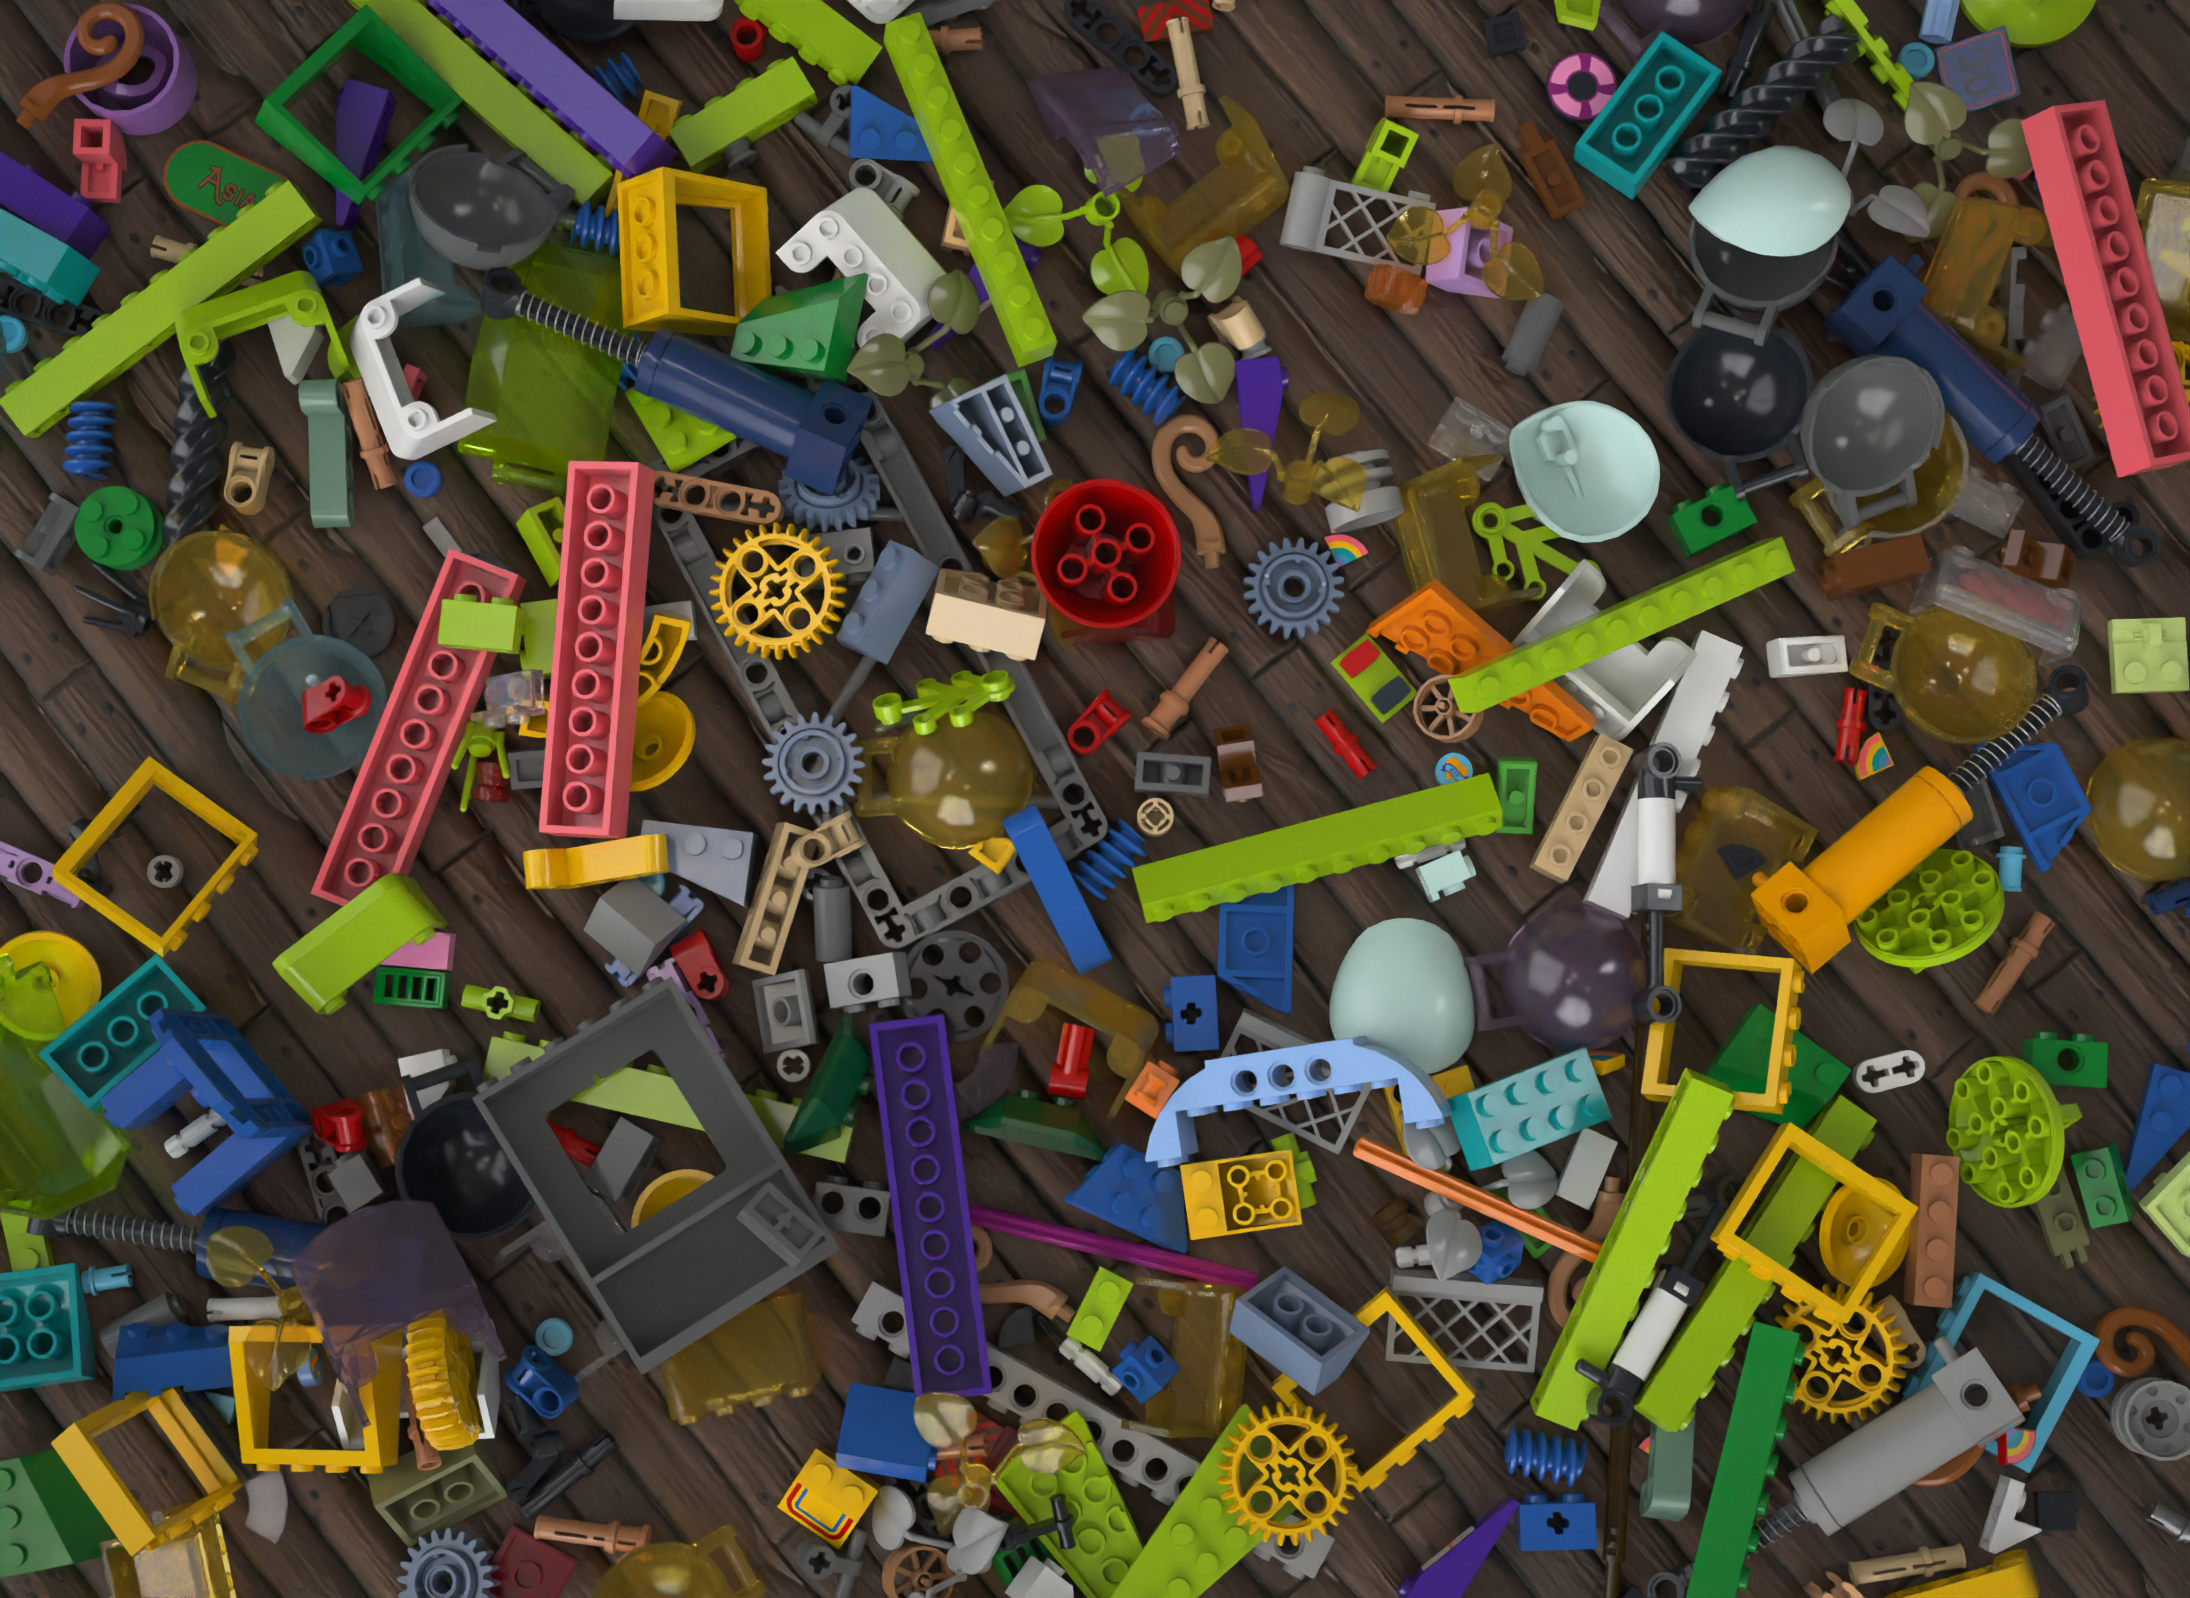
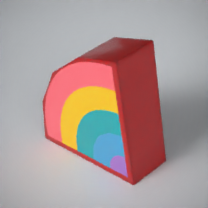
M2014 1427L1998 1437V1465L2016 1464L2028 1457L2035 1445L2036 1431Z

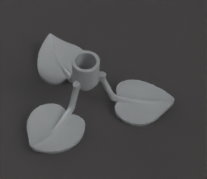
M1843 98L1831 103L1823 116L1824 126L1833 137L1842 141H1851V147L1841 170V173L1846 178L1858 148V142L1869 146L1876 145L1884 132L1883 121L1878 112L1869 104L1852 98ZM1887 185L1880 190L1878 196L1869 194L1856 204H1854L1853 192L1851 191V206L1847 215L1854 217L1858 210L1870 203L1867 213L1880 226L1906 235L1928 237L1930 227L1925 205L1921 198L1912 190L1902 186Z
M1401 1111L1399 1114L1403 1125V1140L1412 1161L1426 1170H1436L1443 1166L1442 1171L1448 1174L1452 1166V1160L1449 1156L1456 1154L1461 1148L1451 1119L1444 1117L1445 1124L1417 1129L1416 1122L1405 1124L1403 1111ZM1531 1150L1502 1162V1172L1506 1179L1480 1187L1490 1192L1508 1186V1197L1511 1203L1521 1209L1529 1210L1541 1207L1554 1196L1558 1186V1178L1549 1163L1539 1153ZM1429 1192L1424 1198L1425 1210L1431 1216L1426 1227L1427 1247L1435 1274L1439 1281H1444L1455 1274L1471 1268L1477 1263L1482 1254V1240L1478 1229L1473 1223L1467 1220H1460L1461 1214L1457 1211L1463 1207L1462 1204L1436 1192Z
M882 1486L879 1489L872 1514L874 1536L877 1542L885 1549L896 1550L900 1548L904 1538L949 1549L946 1561L949 1569L955 1572V1576L929 1588L925 1595L921 1592H913L908 1598H935L934 1595L937 1592L957 1582L966 1581L967 1574L986 1573L991 1567L992 1558L1009 1526L1008 1523L991 1516L982 1509L969 1507L962 1510L955 1521L953 1528L954 1542L914 1534L909 1530L916 1518L914 1505L909 1496L895 1486Z

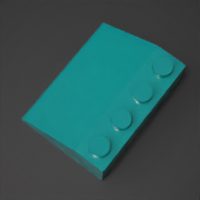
M77 1263L0 1273V1392L96 1379L94 1339Z

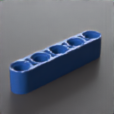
M1035 803L1001 820L1078 974L1081 976L1112 960L1113 958Z

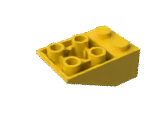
M1291 1149L1180 1164L1191 1240L1302 1224Z

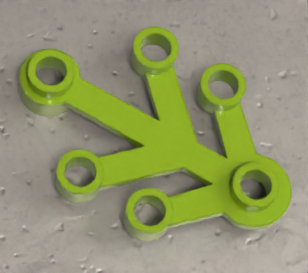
M1493 502L1480 505L1473 513L1472 526L1480 537L1488 540L1494 563L1491 570L1492 577L1497 582L1505 583L1514 575V565L1511 561L1507 560L1503 542V538L1516 545L1525 579L1523 594L1528 600L1538 601L1546 593V584L1540 579L1534 556L1568 576L1581 563L1573 561L1543 543L1544 541L1561 537L1547 526L1522 531L1510 524L1530 517L1538 521L1527 504L1504 509L1499 504ZM1488 515L1493 516L1496 519V526L1492 528L1487 527L1483 522V518ZM1587 560L1591 565H1593L1598 571L1601 572L1600 567L1595 562ZM1497 566H1507L1509 568V575L1506 577L1499 576ZM1529 584H1538L1541 588V593L1536 596L1530 594L1528 591Z
M965 670L951 676L953 686L937 682L934 678H926L915 685L918 699L902 702L901 696L898 693H886L875 698L872 706L876 718L881 720V723L884 725L899 722L903 718V713L930 708L926 712L916 715L912 720L916 733L926 735L937 729L936 719L948 711L954 727L969 725L974 720L973 711L989 700L991 702L1006 700L1009 698L1010 693L1015 690L1016 684L1015 680L1005 670H994L984 674L982 677Z

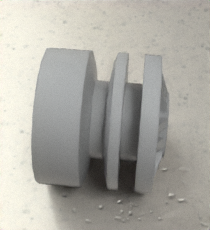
M1378 449L1349 453L1315 470L1316 482L1327 483L1319 489L1320 496H1338L1339 499L1325 507L1331 533H1345L1388 521L1404 513L1405 507L1399 487H1381L1380 483L1394 475L1392 467H1382L1390 461L1388 450Z
M2139 1377L2125 1383L2114 1395L2110 1407V1423L2117 1439L2129 1450L2159 1461L2177 1460L2189 1455L2190 1390L2181 1384L2157 1377ZM2151 1410L2159 1412V1417L2154 1419V1424L2146 1422V1417L2151 1415Z

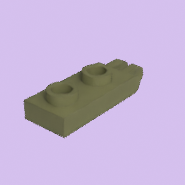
M2062 1164L2059 1175L2050 1191L2039 1201L2033 1203L2051 1255L2053 1257L2060 1256L2064 1268L2068 1269L2074 1267L2070 1254L2071 1251L2074 1252L2079 1264L2088 1262L2084 1247L2089 1246L2090 1241Z

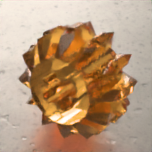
M1377 264L1368 276L1364 296L1373 304L1382 307V309L1412 316L1417 315L1420 307H1422L1427 295L1428 284L1419 275H1415L1408 270L1389 264Z

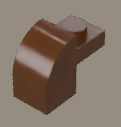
M2011 529L2008 540L2002 546L2001 558L2003 562L2000 573L2013 580L2032 585L2068 590L2076 554L2065 544L2036 541L2024 530Z
M1242 724L1213 729L1221 788L1226 802H1248L1253 798L1262 797V783L1257 769L1254 740L1250 725Z

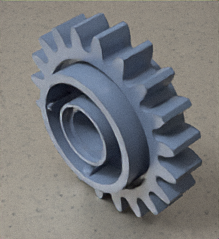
M862 456L850 461L832 496L785 476L786 469L782 471L783 479L778 480L779 499L785 507V515H794L795 524H800L807 520L808 530L813 529L816 524H820L822 532H826L831 525H834L840 532L843 528L842 523L845 522L852 527H856V517L868 520V511H876V501L880 500L879 475L874 474V466L872 464L864 466V457Z
M1301 537L1296 547H1291L1289 539L1284 538L1281 550L1271 542L1269 543L1270 556L1261 551H1258L1256 554L1261 565L1249 563L1247 569L1255 577L1244 578L1243 584L1252 587L1253 590L1244 593L1243 599L1255 601L1249 607L1248 613L1260 612L1262 614L1258 619V626L1265 624L1267 621L1271 622L1269 634L1273 635L1281 627L1283 628L1284 639H1288L1291 630L1295 629L1299 639H1303L1306 627L1313 634H1318L1319 627L1317 621L1327 626L1330 625L1331 619L1326 612L1338 614L1340 608L1332 600L1343 599L1344 593L1334 589V587L1343 584L1344 578L1332 576L1340 565L1339 563L1327 565L1326 561L1331 552L1326 551L1318 556L1316 554L1317 542H1314L1308 550L1304 548V540ZM1289 580H1296L1302 584L1304 592L1298 597H1291L1285 593L1283 585Z
M813 712L810 723H807L805 718L798 714V726L793 727L791 723L785 720L783 722L787 731L785 735L777 731L772 732L778 744L765 745V749L773 754V757L762 760V764L773 768V770L763 777L766 781H777L770 789L772 795L784 792L780 801L783 806L795 800L794 812L798 814L804 805H808V812L811 816H815L818 805L822 806L826 814H830V802L834 801L839 807L843 808L844 802L841 795L845 793L850 797H855L856 794L850 787V784L863 783V780L854 773L856 770L866 768L865 763L855 761L856 757L864 753V749L862 747L851 748V745L858 739L857 735L853 733L846 737L844 736L847 730L845 722L833 728L834 717L832 715H829L822 724L817 712ZM811 755H820L824 760L821 771L815 774L807 773L804 768L806 759Z
M447 1528L445 1532L442 1529L433 1530L431 1537L421 1536L418 1538L420 1547H409L407 1549L413 1560L400 1563L401 1567L408 1571V1575L397 1578V1582L407 1585V1589L400 1592L398 1597L497 1598L496 1595L490 1592V1587L501 1585V1581L492 1579L490 1575L499 1569V1565H488L487 1563L494 1552L493 1550L481 1552L480 1549L484 1544V1539L478 1538L471 1541L472 1531H461L459 1533L457 1528ZM447 1573L451 1575L453 1580L450 1590L445 1585Z

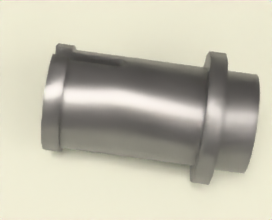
M2155 1499L2147 1508L2144 1519L2173 1535L2174 1541L2180 1542L2182 1540L2188 1543L2190 1541V1515L2186 1514L2184 1516L2161 1503L2160 1500Z

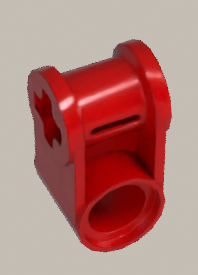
M332 676L314 687L305 689L301 693L305 731L313 734L328 733L340 725L363 716L371 704V691L366 686L360 684L350 685L345 678L340 676Z
M1107 688L1072 724L1068 731L1067 744L1072 753L1077 757H1089L1110 737H1113L1131 719L1134 713L1131 710L1125 711L1111 697V691ZM1081 730L1090 732L1094 737L1093 744L1089 747L1076 745L1073 739L1076 732Z
M701 928L669 946L675 962L698 997L708 1001H718L727 995L730 990L729 977L720 963L717 952L704 929ZM707 976L715 979L718 978V981L714 984V992L703 988L708 983Z
M351 1098L312 1108L311 1120L317 1137L331 1145L335 1151L343 1153L355 1152L368 1146V1138L363 1134L361 1117L364 1116V1109L362 1106L355 1104Z

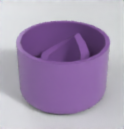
M121 3L133 9L141 19L145 40L139 58L153 60L155 62V69L149 80L141 85L129 86L118 83V80L109 85L79 93L76 96L99 119H111L122 133L137 136L156 134L175 125L190 109L198 86L196 64L185 43L159 15L139 5ZM110 19L96 24L93 29V35L96 39H102L106 35H114L118 40V45L113 52L106 56H97L88 53L81 46L77 37L76 26L65 48V73L91 69L110 61L119 52L124 43L125 32L123 27L118 22Z

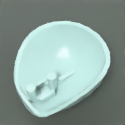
M1776 145L1744 155L1723 169L1701 190L1688 208L1703 227L1722 241L1762 255L1796 256L1816 250L1828 242L1840 229L1851 206V189L1844 175L1823 156L1797 146Z
M1582 400L1558 404L1528 416L1520 421L1511 431L1509 437L1510 453L1516 480L1524 500L1538 521L1563 538L1581 543H1589L1619 537L1635 527L1648 514L1657 497L1660 465L1656 449L1650 437L1639 423L1610 405Z
M1412 918L1384 920L1367 928L1348 950L1333 984L1329 1003V1019L1335 1040L1366 1036L1367 1043L1388 1048L1410 1059L1427 1074L1439 1072L1456 1063L1468 1049L1472 1040L1475 1026V1005L1465 961L1451 936L1435 924Z

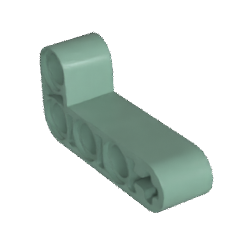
M340 379L300 380L299 382L300 408L308 417L310 510L314 528L353 527L355 520L352 419L345 396L340 387V383H342Z
M1695 1403L1694 1406L1692 1407V1410L1695 1411V1413H1696V1403ZM1695 1414L1684 1430L1678 1429L1677 1432L1667 1433L1651 1422L1648 1479L1642 1485L1639 1501V1514L1641 1517L1679 1522L1687 1515L1691 1500Z

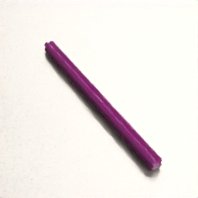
M968 1203L970 1223L976 1226L1245 1291L1251 1290L1258 1282V1274L1254 1271Z

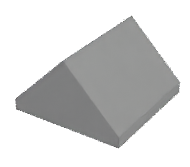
M638 878L620 881L599 897L584 931L633 973L641 977L688 920Z
M800 969L752 981L764 1054L821 1044L809 971Z

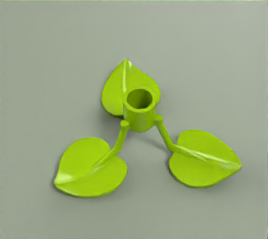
M1124 132L1107 137L1089 151L1084 162L1085 177L1091 183L1101 186L1099 192L1089 199L1085 206L1067 213H1061L1063 203L1056 191L1045 185H1032L1020 191L1003 209L1012 233L1021 241L1037 247H1047L1061 240L1064 234L1061 220L1085 215L1091 224L1096 226L1103 225L1105 227L1103 244L1106 250L1099 251L1092 258L1090 274L1093 283L1106 295L1122 290H1134L1146 295L1149 271L1147 259L1142 248L1135 241L1127 237L1118 239L1113 245L1110 242L1111 230L1114 227L1111 220L1117 216L1120 210V202L1117 196L1122 197L1133 193L1140 186L1143 179V160L1136 132Z

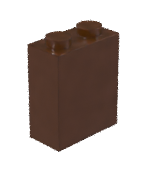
M1921 533L1833 555L1818 566L1819 572L1816 573V581L1822 594L1826 593L1829 602L1913 580L1930 569Z

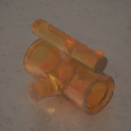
M403 1084L391 1088L378 1089L356 1098L357 1105L362 1106L364 1109V1116L362 1117L364 1123L363 1134L367 1136L368 1143L371 1144L379 1169L396 1165L398 1145L409 1123L412 1121L408 1111Z

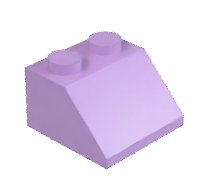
M1470 207L1434 211L1425 282L1447 292L1498 299L1504 298L1513 227Z

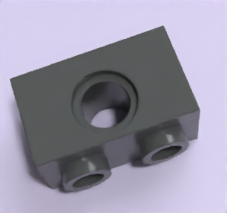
M1137 752L1134 793L1208 798L1211 757Z

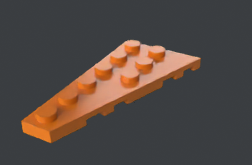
M1436 578L1372 621L1365 632L1376 639L1381 634L1397 643L1395 649L1406 655L1409 650L1427 659L1428 667L1444 675H1457L1516 649ZM1553 680L1498 703L1508 710L1513 705L1529 714L1532 723L1568 742H1572L1592 730L1597 721L1593 714Z

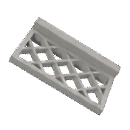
M1244 1007L1220 1058L1229 1057L1231 1053L1232 1056H1237L1235 1044L1240 1034L1254 1039L1259 1052L1264 1051L1261 1043L1275 1050L1317 1042ZM1323 1060L1322 1072L1328 1077L1331 1074V1066L1326 1060ZM1293 1070L1285 1072L1286 1078L1294 1076ZM1257 1082L1252 1083L1251 1085L1255 1088ZM1371 1082L1363 1083V1090H1358L1360 1094L1354 1105L1342 1109L1338 1107L1333 1093L1334 1089L1327 1088L1326 1092H1329L1335 1111L1315 1118L1309 1100L1304 1099L1310 1119L1297 1124L1287 1119L1283 1106L1301 1101L1297 1100V1096L1283 1103L1272 1104L1266 1107L1254 1104V1106L1244 1109L1339 1155L1369 1092L1372 1090ZM1279 1108L1281 1116L1271 1112V1110ZM1350 1112L1344 1124L1341 1115ZM1337 1116L1341 1132L1334 1143L1320 1135L1317 1123ZM1312 1125L1315 1133L1303 1127Z
M1391 1267L1390 1290L1397 1298L1398 1295L1414 1296L1423 1307L1415 1312L1413 1317L1417 1320L1426 1312L1431 1315L1439 1325L1430 1334L1433 1340L1445 1332L1456 1344V1347L1446 1354L1455 1366L1535 1372L1541 1302H1543L1544 1287L1540 1279L1507 1276L1505 1278L1500 1277L1486 1285L1475 1274L1458 1273L1444 1281H1439L1433 1270ZM1422 1297L1432 1299L1428 1303H1426ZM1441 1299H1451L1460 1310L1443 1323L1431 1308ZM1459 1300L1470 1301V1302H1468L1465 1306H1463L1462 1303H1461ZM1479 1302H1488L1497 1313L1480 1326L1468 1311ZM1496 1303L1507 1305L1500 1309V1307ZM1516 1305L1531 1306L1530 1320L1519 1329L1506 1316ZM1388 1312L1385 1361L1432 1364L1425 1354L1419 1353L1421 1350L1418 1346H1415L1409 1352L1394 1351L1395 1338L1404 1330L1401 1326L1396 1328V1320ZM1465 1315L1477 1330L1460 1343L1448 1328ZM1503 1318L1514 1333L1497 1345L1486 1333V1330ZM1529 1329V1338L1527 1340L1523 1333ZM1482 1334L1494 1349L1484 1358H1473L1466 1350V1347ZM1517 1338H1520L1528 1347L1526 1362L1510 1361L1503 1350ZM1462 1351V1353L1466 1357H1460L1456 1355ZM1499 1354L1503 1360L1493 1358Z

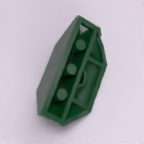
M844 1012L784 1137V1153L791 1156L840 1138L845 1127L851 1128L857 1118L860 1107L856 1106L860 1095L866 1096L872 1086L875 1075L870 1073L871 1058L854 1018L850 1013Z
M1018 1089L1017 1095H1006L963 1124L962 1130L1099 1161L1103 1160V1156L1107 1152V1149L1083 1111L1074 1109L1076 1101L1054 1097L1053 1104L1038 1101L1040 1093Z

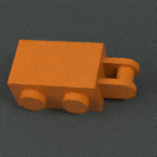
M1162 1060L1157 1065L1148 1061L1124 1099L1157 1120L1158 1115L1170 1097L1183 1085L1178 1080L1182 1074Z

